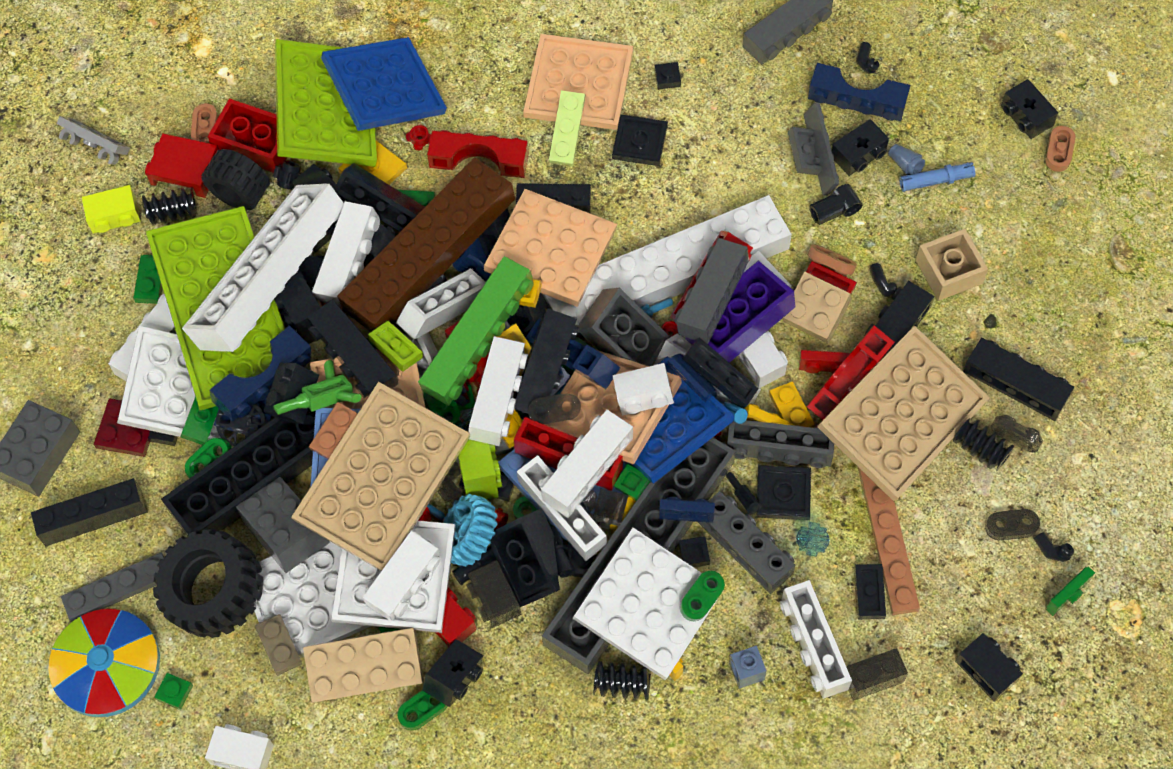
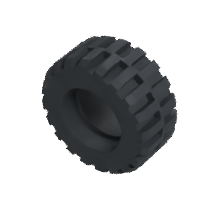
M204 529L202 532L195 530L189 533V537L182 536L177 539V544L174 547L169 546L165 551L167 553L165 558H160L157 564L159 571L154 573L153 582L157 584V587H153V594L158 599L156 605L159 611L164 613V617L169 622L190 634L192 633L203 638L206 636L211 638L220 637L221 632L227 635L235 630L234 626L239 625L241 627L247 621L245 617L249 613H254L256 610L254 604L256 600L260 601L262 596L259 587L263 586V576L258 574L262 572L260 562L256 560V555L242 542L221 530ZM223 562L225 566V581L219 593L204 604L194 605L192 587L197 575L208 565Z

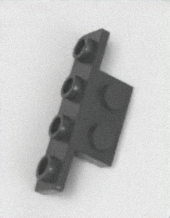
M814 102L804 113L806 128L792 127L788 131L797 173L818 175L822 195L828 196L838 186L839 176L836 172L834 156L831 151L829 135L826 130L820 103Z

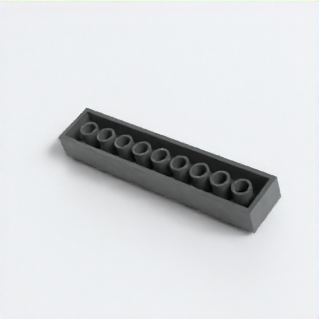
M711 438L654 484L650 481L543 633L542 642L544 647L589 675L610 643L573 619L574 615L632 528L673 553L679 544V540H682L694 521L659 519L660 499L678 497L682 501H693L695 499L709 500L734 464L736 452L734 449L715 438Z

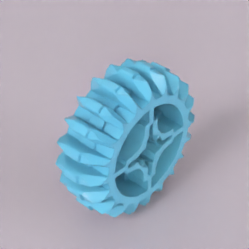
M471 494L461 496L459 501L455 500L453 507L448 509V514L444 517L443 523L455 524L451 563L465 567L468 564L473 565L475 560L481 559L482 553L487 552V546L492 544L491 538L495 535L494 528L497 526L495 521L497 513H495V507L486 498Z

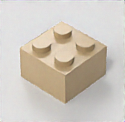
M966 229L919 246L916 262L938 301L984 283L988 268Z
M804 272L794 291L796 307L783 317L782 320L784 323L829 344L852 300L851 294Z

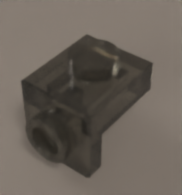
M457 461L450 468L438 490L441 498L446 503L450 501L452 505L455 500L459 501L462 496V492L452 481L461 474Z
M600 488L594 514L588 513L589 516L595 520L599 527L610 529V525L619 527L622 522L628 495Z

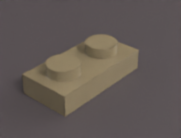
M280 614L255 625L277 676L302 665Z

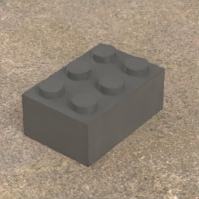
M620 287L603 289L578 325V331L599 351L646 366H652L665 341L670 338Z
M28 400L0 442V479L39 497L80 434L73 420Z
M278 477L237 505L236 508L244 525L282 570L287 573L325 547L330 541L291 518L301 500L283 479Z

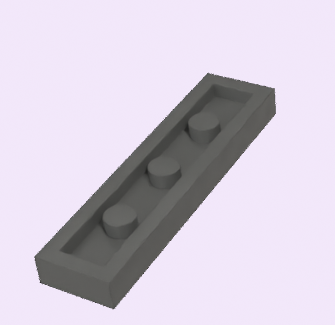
M162 552L60 596L69 620L73 622L86 613L105 609L157 586L153 582L154 573L159 571L157 564L160 558H165Z

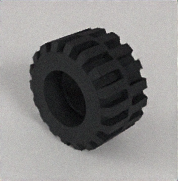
M229 149L218 150L201 175L204 185L215 197L234 208L244 206L246 211L255 209L270 185L269 177L258 164L245 155Z

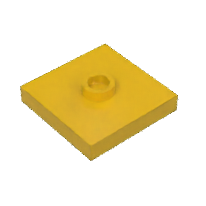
M376 141L377 162L375 167L358 166L390 185L407 169V164ZM343 163L338 168L339 173L342 174L343 170L351 164Z

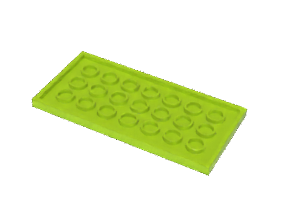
M244 206L146 231L199 410L216 406L211 401L209 390L227 375L232 374L237 377L249 378L264 372L269 367L273 358L270 341L285 330L274 299L269 309L259 317L255 327L242 339L241 345L233 352L200 350L182 329L254 239Z

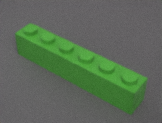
M505 256L502 258L418 381L423 392L448 406L460 396L463 389L462 386L467 378L470 379L475 374L478 362L489 353L494 336L498 337L502 334L505 322L510 315L513 316L516 313L521 298L524 294L527 295L531 291L533 278L528 268Z

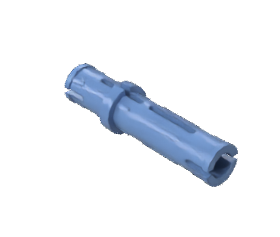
M973 162L955 166L949 164L937 170L900 176V187L902 192L941 183L953 184L954 181L975 177V167Z

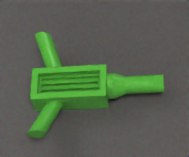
M328 360L324 364L326 380L303 387L302 393L296 398L274 405V410L277 414L297 408H309L311 411H315L342 401L357 403L361 400L362 396L361 394L353 393L352 384L343 374L335 377L334 363L332 360Z

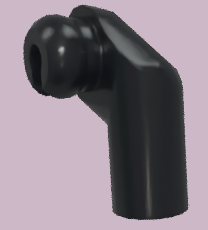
M862 42L859 47L856 63L865 73H875L879 68L878 60L875 61V58L869 57L871 44Z
M872 264L869 270L880 293L884 297L893 296L897 290L896 283L887 282L881 264Z
M1045 532L1034 537V541L1047 559L1066 562L1074 554V548L1070 544L1054 545Z

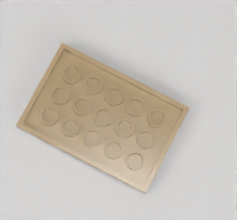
M914 326L817 427L880 489L895 501L955 437L966 420L971 419L990 397Z
M378 382L291 518L382 571L416 525L469 440L470 433Z

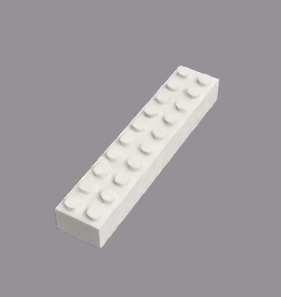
M768 195L598 265L578 307L545 294L543 296L549 309L576 318L575 325H579L603 289L620 287L639 307L646 304L650 307L685 292L720 231L730 232L753 247L750 252L752 255L759 251L766 259L789 249L791 233ZM579 331L577 332L576 338L582 336V334Z

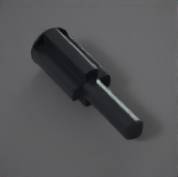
M728 472L726 478L734 487V494L747 513L750 515L757 513L761 508V504L746 485H741L732 472Z

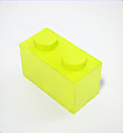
M130 185L82 197L86 222L93 234L98 232L104 233L110 229L121 226L127 227L133 223L141 222L136 197Z

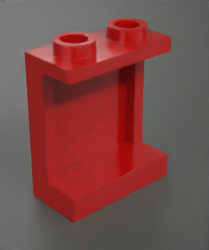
M162 133L159 142L155 143L151 162H148L146 165L145 175L153 186H156L158 181L188 188L192 187L196 196L206 198L209 190L204 185L201 175L219 149L214 144Z

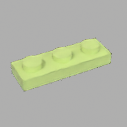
M561 90L549 156L550 163L574 165L585 94Z

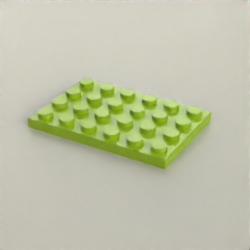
M276 39L275 79L278 156L345 164L355 163L356 165L375 167L377 162L375 128L357 130L321 59L322 52L342 49L343 47Z

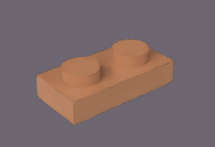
M337 402L309 448L324 458L329 459L358 413Z

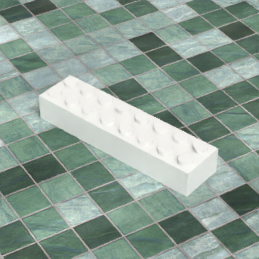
M330 184L296 185L183 326L184 332L200 350L233 352L241 345L242 339L255 327L259 317L269 309L276 295L283 291L290 277L299 270L300 264L312 253L317 242L326 235V231L331 224L339 218L344 203Z

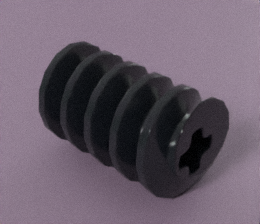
M192 187L190 188V194H187L185 189L181 188L180 196H177L176 192L171 190L169 198L164 191L161 192V199H158L152 193L151 201H148L145 195H142L145 216L152 225L157 224L158 218L162 223H166L168 216L171 221H176L177 214L184 220L186 219L187 212L190 217H196L197 206Z
M970 418L967 419L956 433L953 442L957 444L963 441L961 448L964 450L972 446L970 455L976 456L980 453L979 461L983 463L989 459L987 467L992 469L997 466L996 471H998L1012 453L1014 445H1010L1005 449L1006 439L1003 438L996 442V432L988 436L986 435L987 425L978 429L979 419L972 423L969 422Z
M599 661L595 669L593 696L597 688H599L601 697H605L608 689H610L612 698H616L619 690H621L624 699H627L630 691H632L635 700H638L641 692H643L645 700L649 701L651 673H648L647 668L642 666L640 672H637L635 664H632L629 671H626L624 663H621L618 670H615L613 662L609 663L606 670L603 667L602 661Z

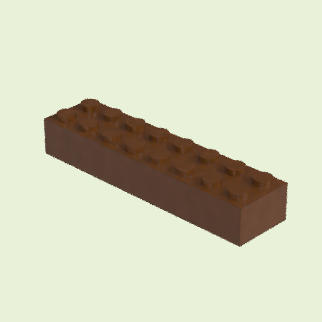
M474 157L337 295L343 311L370 332L387 321L394 325L407 302L423 294L515 200L512 183Z

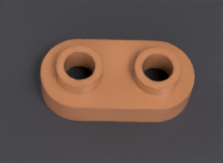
M204 103L198 105L193 110L192 140L210 143L207 136L218 119L217 111L213 105Z
M1067 126L1054 128L1049 138L1045 162L1047 167L1055 172L1065 171L1072 160L1076 136L1074 131Z
M816 244L811 245L807 254L811 258L810 261L822 266L826 265L847 277V274L853 275L857 266L853 260Z

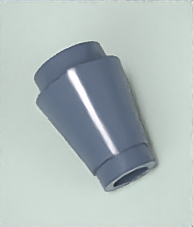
M898 144L893 145L889 150L888 155L906 175L920 173L925 166V160L922 159V155Z

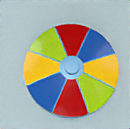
M118 609L95 610L75 619L56 639L49 658L50 682L57 696L69 708L80 714L91 717L117 715L135 706L150 691L158 675L160 652L152 631L137 616Z

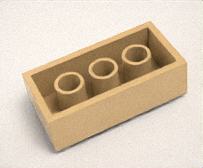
M414 628L303 647L312 703L424 682L416 630Z

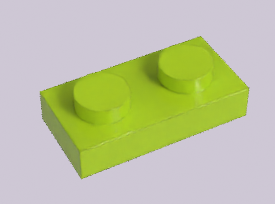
M389 321L368 334V340L402 372L423 358V352Z

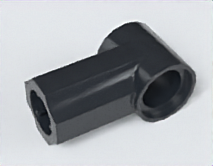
M844 184L835 189L832 195L810 204L809 210L814 222L821 225L841 215L845 217L852 216L862 208L863 204L851 185Z

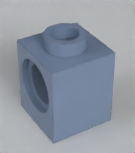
M757 645L730 655L729 665L739 689L765 680L767 670Z

